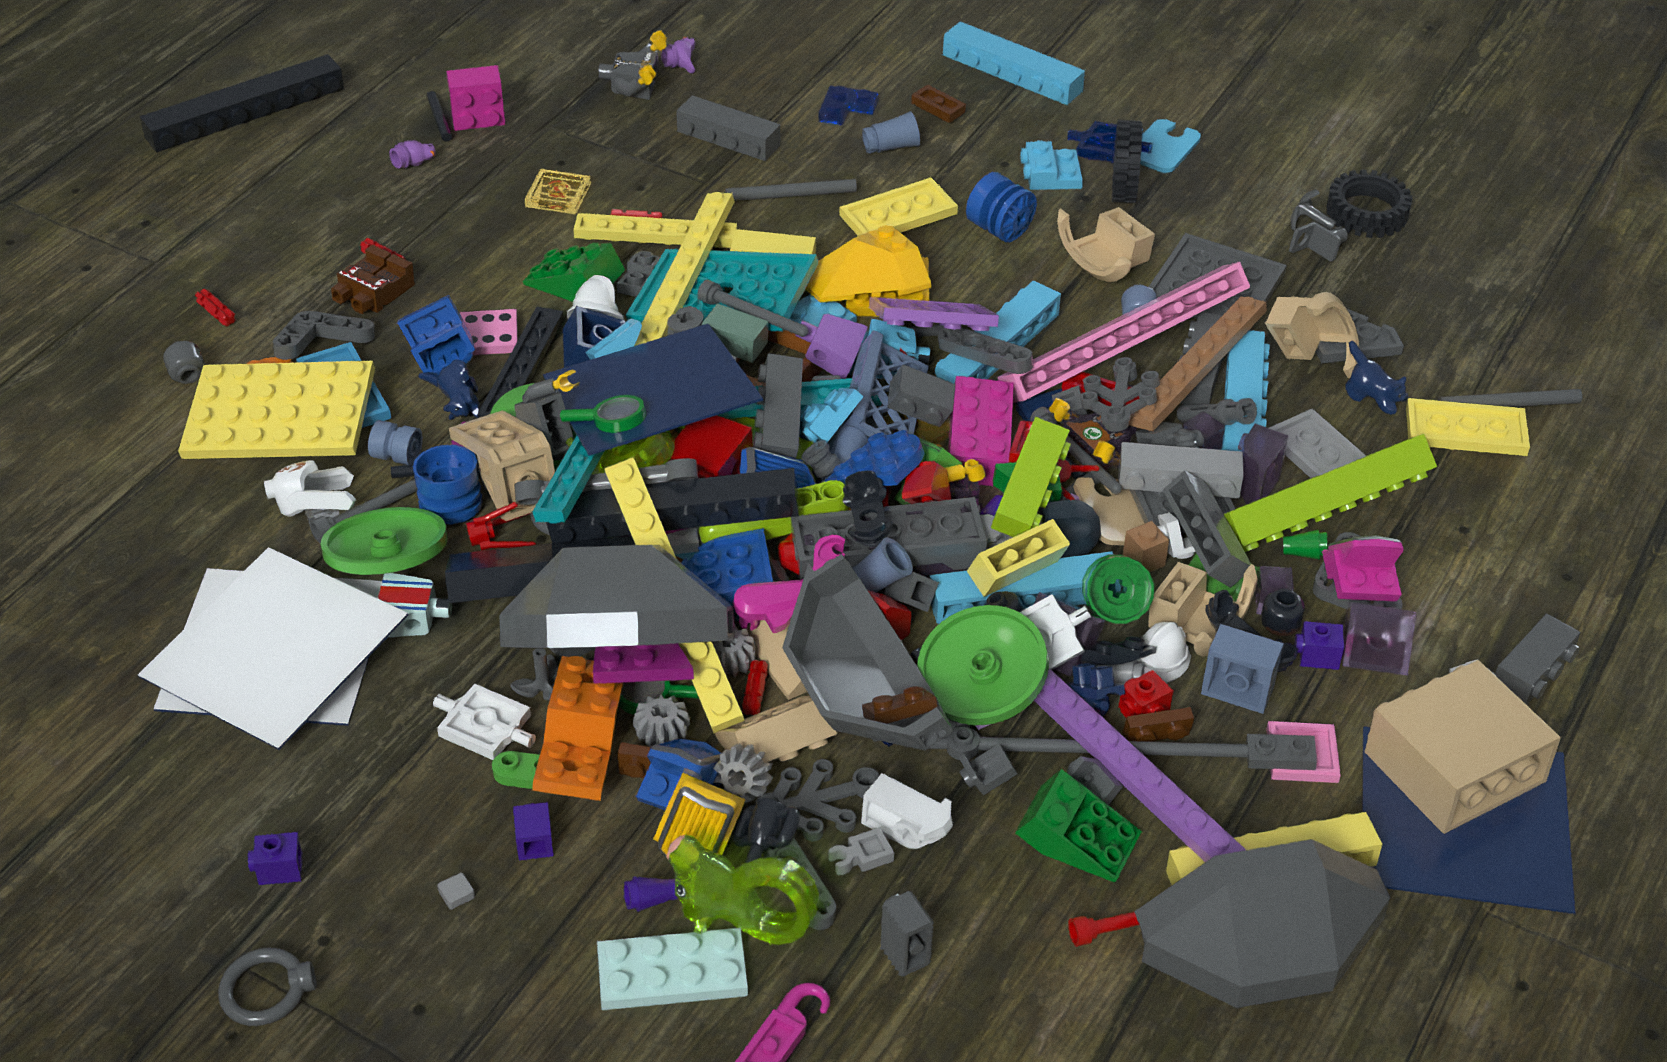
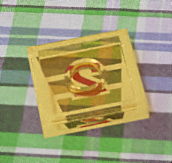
M540 169L525 198V207L576 214L591 185V176Z

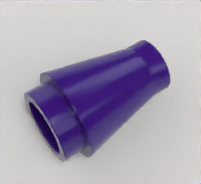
M634 876L632 880L625 881L624 899L627 908L635 909L639 912L670 900H677L676 880L674 878L658 879Z

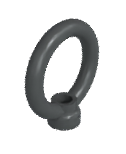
M261 948L248 952L235 960L223 974L218 989L220 1006L230 1019L242 1025L261 1026L276 1022L289 1014L297 1006L304 992L316 990L317 984L314 967L311 961L301 963L290 952L278 948ZM273 962L284 966L288 970L290 989L287 995L275 1006L262 1011H249L241 1008L236 1003L233 996L235 983L240 975L250 967L260 963Z

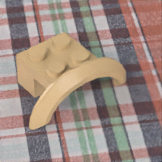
M1120 207L1099 214L1096 232L1075 241L1069 225L1070 215L1059 209L1058 230L1064 247L1071 257L1087 273L1095 278L1106 282L1118 281L1124 278L1132 267L1149 261L1155 234Z
M1328 292L1318 293L1312 298H1299L1295 296L1277 297L1265 324L1286 358L1312 360L1320 341L1346 342V360L1343 371L1350 378L1357 362L1350 353L1349 342L1354 341L1359 347V339L1351 315L1340 299Z
M1178 562L1154 593V598L1149 607V628L1160 622L1177 623L1178 626L1183 628L1186 641L1194 644L1196 654L1205 657L1208 656L1209 649L1217 633L1211 626L1205 612L1209 599L1214 597L1215 594L1206 591V571ZM1252 564L1244 573L1237 601H1233L1239 605L1236 615L1242 620L1251 604L1258 580L1255 566Z

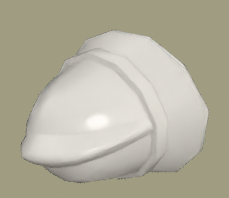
M601 275L592 276L583 283L576 293L573 306L567 311L568 319L575 307L580 306L624 320L623 315L618 312V307L615 304V291L611 280Z
M1160 622L1153 625L1141 637L1145 640V644L1157 647L1155 654L1135 660L1136 663L1144 665V674L1154 670L1165 683L1181 677L1188 669L1191 655L1186 645V635L1183 628L1175 622Z

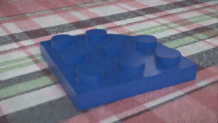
M906 430L889 435H884L882 432L868 438L866 445L853 451L850 454V459L836 466L833 469L834 472L824 481L837 480L846 485L845 480L847 476L858 471H873L877 478L881 479L883 486L897 485L919 465L925 452L920 439L916 435L907 433Z
M764 528L725 535L710 540L699 546V552L691 559L687 560L685 558L681 562L728 603L734 602V594L743 585L773 582Z

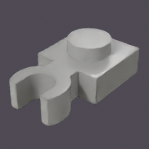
M879 827L849 837L848 847L837 845L828 850L829 861L836 859L844 860L836 863L835 870L837 875H844L855 865H858L861 871L864 872L893 862L894 851Z

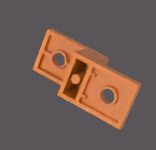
M580 656L561 657L547 708L544 742L533 779L532 791L601 800L613 747L617 711L624 682L594 684L593 660H586Z

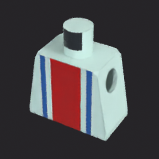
M396 573L384 574L378 599L409 614L388 637L426 635L430 632L433 617H451L452 603H449V599L436 598L434 582L431 580Z

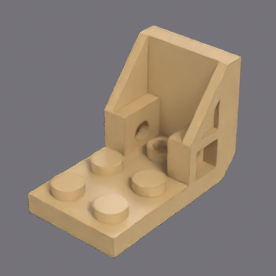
M503 410L449 428L450 437L453 441L477 454L481 477L497 509L516 502L515 483L526 480L550 481L555 473L551 448L543 432ZM518 504L517 508L500 515V517L505 521H509L529 514L533 511L536 504Z

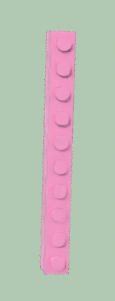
M1240 262L1221 266L1033 359V368L1029 372L1023 374L1007 372L998 376V380L1014 383L1013 402L1024 401L1250 288Z

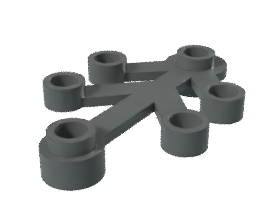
M1128 357L1119 358L1115 361L1113 366L1114 378L1116 380L1114 391L1103 386L1100 377L1097 375H1090L1083 379L1086 392L1080 395L1082 408L1090 409L1101 415L1102 424L1106 426L1107 430L1112 432L1126 429L1129 426L1131 414L1157 402L1155 388L1160 385L1159 374L1156 371L1143 373L1141 375L1142 382L1128 389V383L1137 378L1136 364ZM1098 396L1112 403V406L1109 407L1099 402ZM1139 396V399H1137V400H1135V401H1133V402H1131V403H1129L1128 405L1125 406V403H1126V402H1128V401L1132 400L1133 398Z
M820 759L813 764V772L798 796L786 799L790 791L796 790L801 786V772L796 768L790 767L782 771L781 780L773 793H765L759 798H769L782 803L786 807L793 806L798 810L802 809L835 822L837 830L848 833L854 830L856 826L855 813L849 809L841 810L826 803L853 795L864 798V794L877 780L879 774L872 768L863 767L854 772L853 781L818 790L823 782L829 781L833 776L832 763L829 760ZM820 769H825V770H827V771H826V772H820V771H818V770H820ZM787 778H795V780L790 781ZM800 816L797 829L803 831V836L806 840L818 841L823 837L824 825L818 818L807 819ZM843 819H848V820H850V821H849V822H842L841 820H843ZM810 828H816V829H818V830H817V831H810V830H808V829H810Z

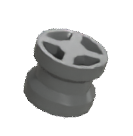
M825 440L812 444L804 451L801 458L804 463L812 467V473L816 478H822L830 474L840 463L837 455L829 451L830 446Z

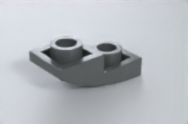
M648 251L636 252L627 262V273L617 282V293L637 297L661 256L653 255V253Z

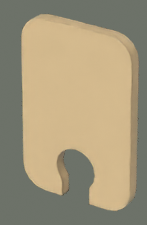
M1082 477L1076 479L1073 485L1076 495L1080 501L1090 505L1099 516L1101 525L1099 540L1103 543L1124 545L1126 531L1145 524L1129 489H1122L1119 494H1113L1105 487L1111 494V496L1106 497L1096 492L1094 489L1095 483L1092 478Z

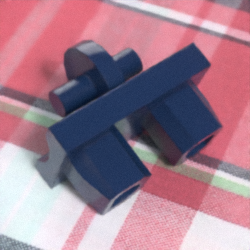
M1092 663L1072 666L1074 682L1066 684L1079 696L1083 697V700L1099 715L1104 716L1108 711V693L1125 695L1124 685L1114 683L1113 667H1095V664Z

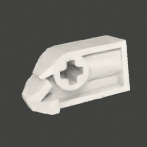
M882 773L864 794L861 824L871 829L880 827L886 837L910 849H918L945 837L953 826L951 801L945 798L942 803H939Z

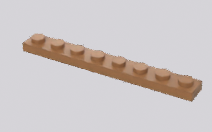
M1241 296L1160 380V385L1155 388L1157 402L1131 414L1129 425L1154 431L1267 312L1266 302L1252 297Z

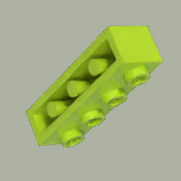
M1035 417L996 511L991 529L1015 537L1039 526L1043 515L1038 514L1037 511L1039 506L1043 508L1047 506L1052 491L1047 489L1049 482L1055 484L1062 467L1056 464L1058 459L1064 461L1071 443L1065 441L1070 430Z

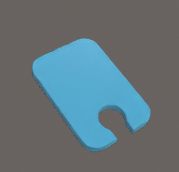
M1165 119L1155 121L1142 135L1140 165L1163 173L1174 171L1200 142V133L1187 127L1182 136L1172 137L1167 133L1175 128L1176 123Z

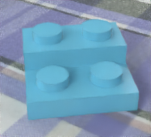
M1045 141L1026 142V147L1021 148V164H1024L1023 175L1024 179L1029 181L1030 190L1082 189L1083 180L1076 150H1053L1052 142Z
M839 388L829 393L824 400L825 404L812 403L811 406L806 405L800 411L799 437L810 440L813 443L820 440L828 442L864 396L855 389Z

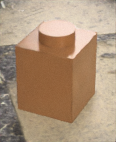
M1152 521L1126 531L1123 555L1140 562L1149 572L1165 566L1169 539Z

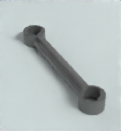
M690 458L671 460L664 465L638 468L645 485L699 479L697 460ZM606 473L591 475L582 492L611 489L612 487ZM526 480L515 483L516 504H537L550 481Z

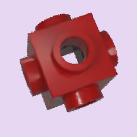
M1154 670L1138 678H1131L1123 684L1125 695H1120L1119 709L1124 717L1170 710L1173 690Z

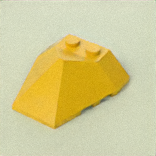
M886 225L853 238L820 259L805 289L821 303L855 299V294L871 293L872 297H881V292L897 290L898 295L909 294L931 288V281L918 247L893 226Z

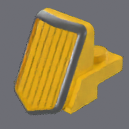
M682 772L653 840L658 842L660 851L666 857L670 844L677 837L685 835L678 847L670 853L668 859L677 870H691L690 865L695 862H700L703 865L702 869H707L711 865L717 867L746 799Z

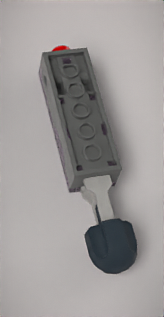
M975 497L883 507L886 522L893 521L891 531L886 538L897 541L905 549L912 562V572L929 579L930 575L966 571L979 553L1013 538L990 528L995 516L990 514L980 515ZM1079 500L1048 502L1046 508L1039 506L1037 513L1043 515L1039 525L1054 519L1070 543L1061 558L1085 555L1096 546L1101 535L1099 516L1090 505ZM852 510L791 517V534L778 545L781 567L796 573L797 580L804 579L808 563L813 568L815 544L824 536L839 535L845 539L843 553L852 568L860 563L876 547L860 544L850 536L849 531L854 530L855 525ZM867 513L861 517V520L871 521L878 514ZM832 550L835 554H841L839 551Z

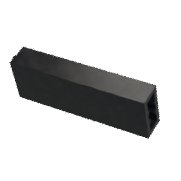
M632 535L449 554L445 570L449 603L518 596L562 548L635 545Z

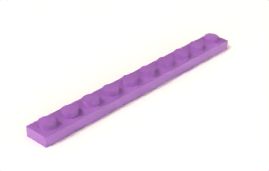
M1049 668L1045 684L1034 701L1095 759H1099L1121 784L1204 862L1215 855L1246 850Z

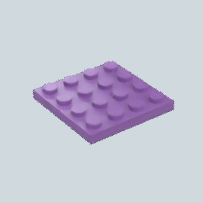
M870 297L869 308L890 325H904V321H911V323L918 327H933V323H939V325H943L947 329H961V324L967 325V327H972V330L989 331L990 326L998 327L999 315L980 304Z

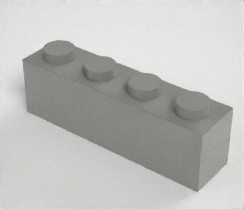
M1122 442L1118 482L1121 484L1122 489L1163 492V489L1185 470L1205 482L1213 496L1239 498L1243 481V452Z

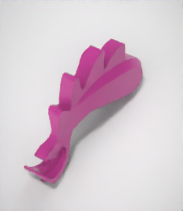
M829 535L817 541L813 554L814 571L821 568L827 561L839 556L832 550L841 552L845 558L843 553L845 539L843 537ZM803 579L753 583L738 588L734 594L733 607L739 615V625L741 628L747 629L748 623H751L750 630H754L759 626L760 620H765L772 633L785 630L790 624Z

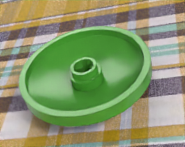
M393 507L363 512L340 521L323 535L321 549L324 561L333 569L350 574L375 575L405 570L430 560L443 550L448 537L446 524L439 515L419 508Z
M982 605L961 610L938 624L922 645L917 667L940 702L948 719L966 725H989L1017 715L1034 701L1045 684L1049 670V656L1041 632L1028 617L1007 607Z

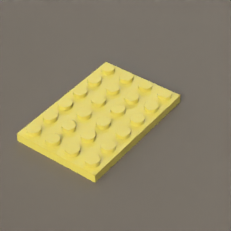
M373 361L203 365L178 450L181 459L356 455L375 372Z

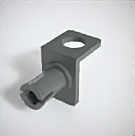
M1312 222L1295 229L1289 252L1294 253L1308 247L1327 260L1334 261L1340 244L1347 240L1348 235L1344 228L1341 229V226L1327 230L1318 223ZM1305 233L1303 240L1298 244L1300 236Z

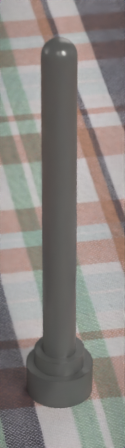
M705 280L698 289L699 300L707 304L722 303L743 313L767 320L770 324L801 337L807 336L809 332L805 325L723 292L721 286L713 281Z
M1047 407L1036 409L1030 417L1031 422L1034 421L1035 417L1056 424L1054 414ZM1067 436L1065 442L1071 443L1068 452L1082 465L1099 466V471H1091L1090 473L1113 494H1119L1122 491L1121 484L1072 438Z
M415 479L333 518L321 516L310 521V529L314 538L321 543L323 535L340 521L363 512L381 509L416 492Z

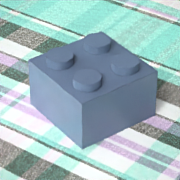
M1220 624L1208 652L1201 694L1264 714L1275 686L1284 643Z

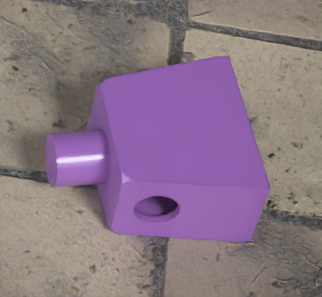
M830 314L823 315L818 327L802 320L801 324L805 325L809 332L805 337L795 336L810 342L805 355L806 358L832 375H839L841 379H846L868 327Z

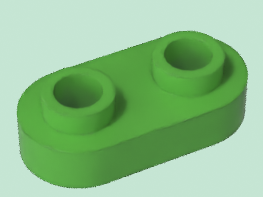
M505 751L498 754L492 762L494 779L502 785L532 789L540 755L516 751Z

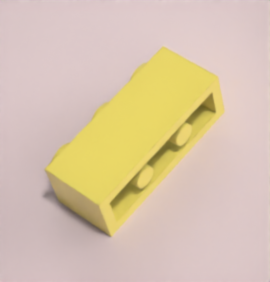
M736 229L730 251L816 254V237Z
M1054 519L979 553L967 570V573L983 597L1058 562L1070 543Z

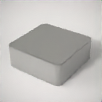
M459 873L437 885L438 891L449 909H453L475 898L474 890L463 873Z

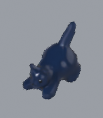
M1350 341V353L1357 364L1352 370L1350 379L1345 383L1347 394L1352 400L1359 402L1370 396L1376 400L1377 405L1384 413L1395 414L1397 412L1395 402L1408 400L1405 386L1407 378L1405 376L1399 380L1391 378L1379 364L1367 359L1354 341Z
M453 360L451 364L441 369L438 376L429 372L418 375L420 379L439 387L442 393L450 399L449 403L443 408L444 411L450 412L449 420L468 416L470 412L478 418L477 414L480 410V405L474 394L478 392V387L475 379L469 376L467 365L464 361Z

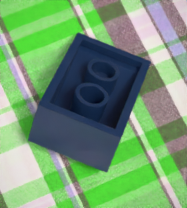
M576 306L563 328L564 368L590 360L585 352L627 321Z

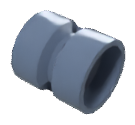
M378 420L373 425L369 435V455L373 458L387 461L393 459L396 463L413 465L421 452L422 431L419 428L405 425L401 428L396 423Z

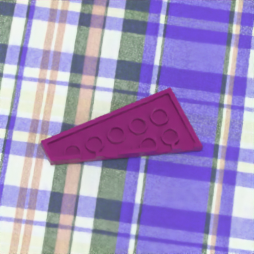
M678 643L595 647L593 665L594 684L694 679L693 667Z

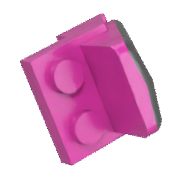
M1377 535L1352 537L1332 542L1328 545L1329 550L1322 551L1327 578L1334 579L1338 599L1397 601L1400 598L1401 590L1394 564L1404 551L1400 540Z

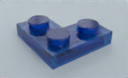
M830 86L818 113V122L843 125L848 111L873 115L878 103L879 93L866 89L858 90L845 88L844 86Z

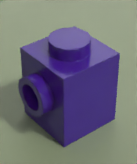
M1304 621L1302 633L1296 634L1294 645L1298 648V653H1300V666L1339 670L1344 650L1343 625Z
M298 832L255 836L254 850L248 851V867L250 872L255 871L258 885L301 881L302 849Z

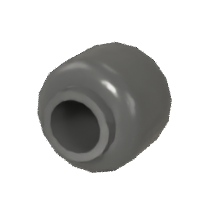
M178 341L170 345L164 352L163 361L172 380L189 384L200 378L205 362L199 347L195 343Z

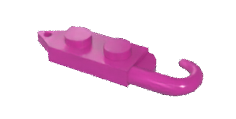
M803 983L791 989L777 1009H773L735 1062H785L805 1035L807 1027L805 1017L796 1009V1006L803 997L814 995L821 1000L820 1012L825 1014L830 1006V998L827 991L814 983Z

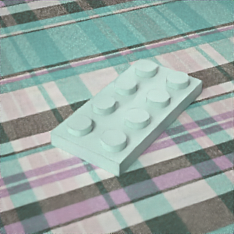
M740 928L597 941L602 1010L748 996Z

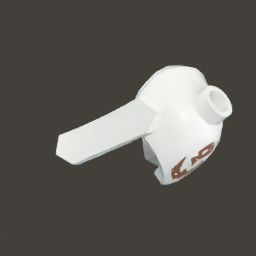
M302 461L284 467L275 474L273 479L264 481L268 499L275 498L281 514L288 517L301 513L304 509L349 510L356 501L353 495L347 491H326L341 490L351 485L354 476L343 466L318 470L314 461Z

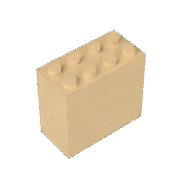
M1476 660L1466 666L1461 665L1457 667L1453 672L1441 678L1436 677L1428 684L1416 690H1409L1401 697L1389 703L1384 702L1380 704L1373 713L1374 717L1368 734L1365 753L1428 819L1445 834L1546 782L1561 737L1479 660Z

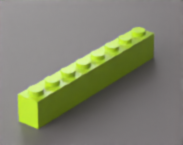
M1421 434L1224 513V516L1244 552L1259 547L1258 540L1265 538L1267 543L1284 536L1282 531L1290 528L1292 533L1308 527L1307 520L1314 518L1315 522L1322 521L1333 516L1331 510L1338 508L1340 512L1356 507L1355 500L1362 498L1363 502H1367L1380 497L1379 491L1386 488L1387 493L1404 487L1403 481L1406 479H1410L1411 483L1428 477L1426 471L1437 467L1425 435Z

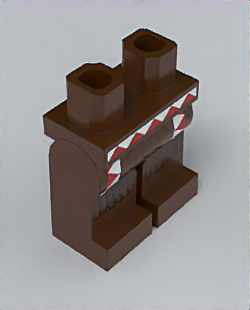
M371 245L365 250L366 256L363 259L337 273L338 283L331 288L333 301L342 304L348 299L351 301L352 308L361 314L368 309L376 313L380 312L383 309V305L389 304L415 285L412 262L394 254L391 256L390 252Z

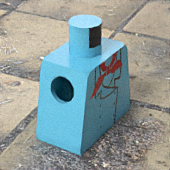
M871 319L867 337L875 330L883 334L882 343L924 364H928L930 348L916 346L915 331L913 329ZM881 354L886 366L893 364L889 357ZM897 370L891 371V374L894 377V375L897 373ZM882 374L876 375V378H884Z

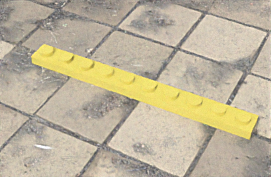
M714 192L706 195L642 322V328L634 346L669 336L668 318L683 308L735 202L732 193Z
M634 457L605 468L606 475L635 545H660L676 558ZM712 642L678 643L693 667L694 679L691 680L713 733L745 721Z

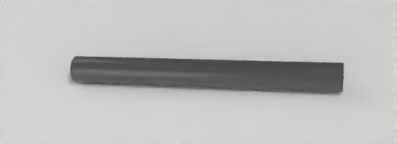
M856 179L725 188V193L733 194L734 201L857 191Z
M1580 389L1446 396L1439 397L1438 401L1504 407L1581 403L1582 392Z

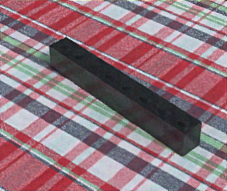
M326 54L140 116L144 138L157 153L344 89L342 71L339 65Z
M794 468L645 485L665 531L799 516L798 486ZM612 488L581 492L565 522L555 524L546 522L552 543L631 535Z

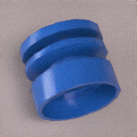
M991 172L984 176L972 190L967 201L966 215L967 219L984 230H988L1000 240L1012 242L1020 237L1032 222L1036 212L1037 200L1036 196L1029 190L1024 189L1020 185H1015L1010 179L998 172Z
M440 445L422 452L415 459L413 473L417 487L419 509L428 510L439 515L445 524L465 522L480 511L483 498L479 483L478 462L472 451L458 445Z

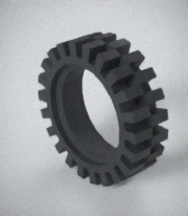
M1117 121L1112 202L1136 203L1141 162L1142 121Z
M1353 170L1349 172V176L1343 173L1340 175V178L1336 177L1334 182L1331 183L1326 212L1327 215H1330L1331 219L1336 221L1335 226L1342 227L1345 225L1344 229L1347 233H1350L1353 229L1356 236H1361V232H1365L1366 238H1372L1373 233H1376L1378 238L1384 237V232L1391 236L1394 234V231L1398 233L1402 227L1406 226L1412 204L1411 191L1409 188L1405 189L1406 184L1403 182L1398 183V178L1392 177L1389 180V174L1383 172L1381 176H1377V171L1372 170L1371 174H1367L1366 170H1360L1358 175ZM1354 196H1370L1385 201L1392 208L1379 212L1367 211L1354 207L1346 199Z

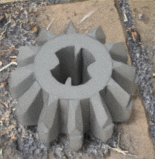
M734 624V640L712 641V644L725 674H731L735 678L738 671L747 673L751 662L755 660V642L753 637L749 636L747 629L738 630Z
M660 694L658 699L648 696L646 703H639L633 718V726L639 741H646L648 747L675 739H685L687 730H689L688 726H690V716H688L684 702H677L675 696L665 699L662 694Z
M741 743L735 744L731 747V750L726 749L720 754V761L713 768L719 773L714 782L723 783V790L746 799V803L751 802L756 797L762 796L766 792V786L771 783L773 777L767 772L771 769L772 763L763 762L762 759L765 756V752L756 754L754 744L747 745L745 748Z

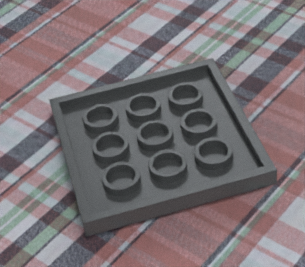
M1185 233L1149 285V288L1155 291L1158 298L1221 266L1240 262L1250 288L1204 310L1205 312L1224 315L1241 296L1252 297L1256 300L1265 301L1267 304L1285 275L1287 265ZM1199 313L1192 317L1197 319Z

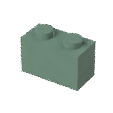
M717 304L702 322V325H710L732 356L751 363L754 362L768 343L769 321Z

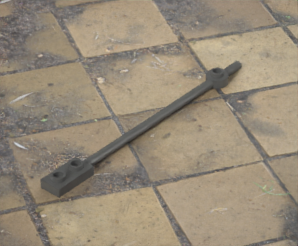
M967 726L953 728V733L928 748L947 749L948 754L957 760H960L959 756L962 754L971 759L978 754L979 750L988 751L998 744L1001 745L1004 751L1089 753L1076 740L979 737V734L974 729ZM1247 734L1246 744L1129 741L1143 755L1247 758L1248 768L1316 770L1317 765L1315 737L1307 735Z

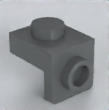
M1000 744L972 761L965 754L959 756L964 766L960 770L963 779L970 788L975 785L983 795L1017 775L1015 768Z
M1081 756L1073 761L1067 769V773L1107 805L1111 803L1123 787L1099 759Z

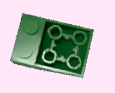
M594 242L584 247L575 245L564 250L555 248L548 251L544 255V259L530 269V274L522 282L526 286L573 302L579 288L592 276H605L613 284L625 271V268L611 242L603 244Z
M1061 769L1041 785L1015 834L1045 856L1111 882H1116L1142 831Z

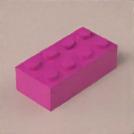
M956 376L953 411L950 416L948 452L959 460L963 467L969 459L978 461L984 467L985 478L972 482L965 475L964 479L954 482L993 486L992 480L995 465L1009 463L1014 383Z

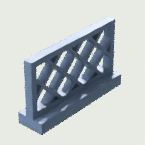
M873 330L860 345L849 388L857 390L864 397L842 425L855 427L868 437L881 432L884 435L892 434L891 430L898 429V431L906 430L907 433L914 434L917 419L908 416L907 420L902 421L897 411L887 408L888 396L885 392H889L890 380L893 378L891 371H898L902 365H906L927 373L928 365L882 343L883 334ZM881 354L889 357L893 364L886 366ZM882 374L888 385L882 387L876 375ZM877 395L883 406L877 408L871 396ZM888 412L894 423L887 425L881 413ZM872 416L879 428L866 424V417Z

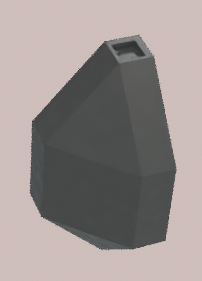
M660 545L562 548L499 615L500 647L637 646L729 641L735 639L734 607Z
M840 554L836 558L827 561L816 571L808 563L782 649L821 716L835 731L921 750H927L953 733L954 730L938 699V708L936 707L930 712L886 724L864 718L862 704L873 702V698L877 696L898 695L903 693L906 688L914 686L923 687L934 696L935 694L848 560Z
M1312 839L1215 855L1135 911L1145 944L1141 962L1235 1008L1333 991L1384 920L1390 896L1376 869Z

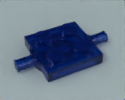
M1095 121L1089 129L1083 132L1069 129L1067 139L1080 141L1076 147L1077 156L1085 157L1089 160L1108 161L1114 164L1117 124ZM1142 142L1141 152L1150 154L1153 149V143Z

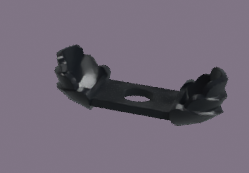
M858 471L847 476L845 480L846 485L843 487V502L852 509L855 529L849 531V534L860 544L876 547L889 535L893 521L886 522L882 501L886 496V489L883 487L881 479L877 478L875 472ZM867 513L878 514L871 521L861 520V517Z
M1227 590L1215 593L1214 597L1209 599L1205 612L1216 632L1220 624L1263 637L1236 615L1239 605L1233 602V597L1229 595ZM1279 638L1274 640L1283 643V641ZM1288 642L1283 644L1278 672L1286 671V668L1292 665L1293 660L1297 657V646Z

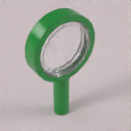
M619 395L608 398L596 405L594 409L561 410L560 412L562 422L594 421L599 430L608 433L630 430L640 425L646 418L643 400L633 395Z
M669 680L624 682L619 707L625 712L634 715L638 704L646 703L648 696L653 699H658L660 694L665 699L675 696V698L699 697L694 685H670Z

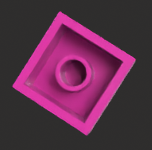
M498 65L447 71L451 113L455 131L505 125Z

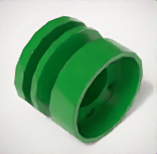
M1108 554L1096 559L1087 568L1082 579V594L1086 605L1097 616L1111 623L1127 624L1139 619L1148 611L1154 598V583L1150 572L1140 562L1124 555ZM1116 579H1119L1118 582L1123 586L1122 592L1117 591L1115 596H1113V591L1109 590L1108 586L1109 584H1115Z

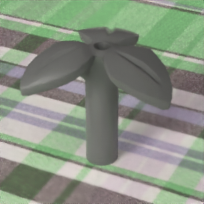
M1317 189L1307 192L1293 210L1290 220L1292 230L1295 231L1297 219L1303 214L1328 230H1331L1335 225L1336 221L1312 206L1311 199L1320 193Z
M537 648L533 651L536 679L534 681L529 679L516 680L511 683V688L517 694L525 697H534L539 691H543L544 700H550L554 684L550 683L556 679L558 665L552 654L546 656L545 649Z

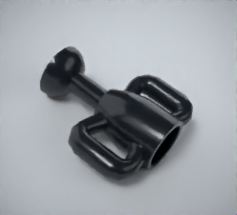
M759 798L755 806L744 808L739 814L733 829L732 842L737 847H751L744 865H738L731 869L728 874L729 878L742 886L760 889L762 879L760 873L756 870L763 852H766L771 847L781 849L791 843L800 822V811L793 806L786 807L782 803L769 798Z

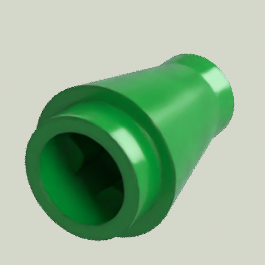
M1319 529L1292 536H1283L1284 555H1295L1320 560V557H1323L1322 551L1327 550V532H1319Z

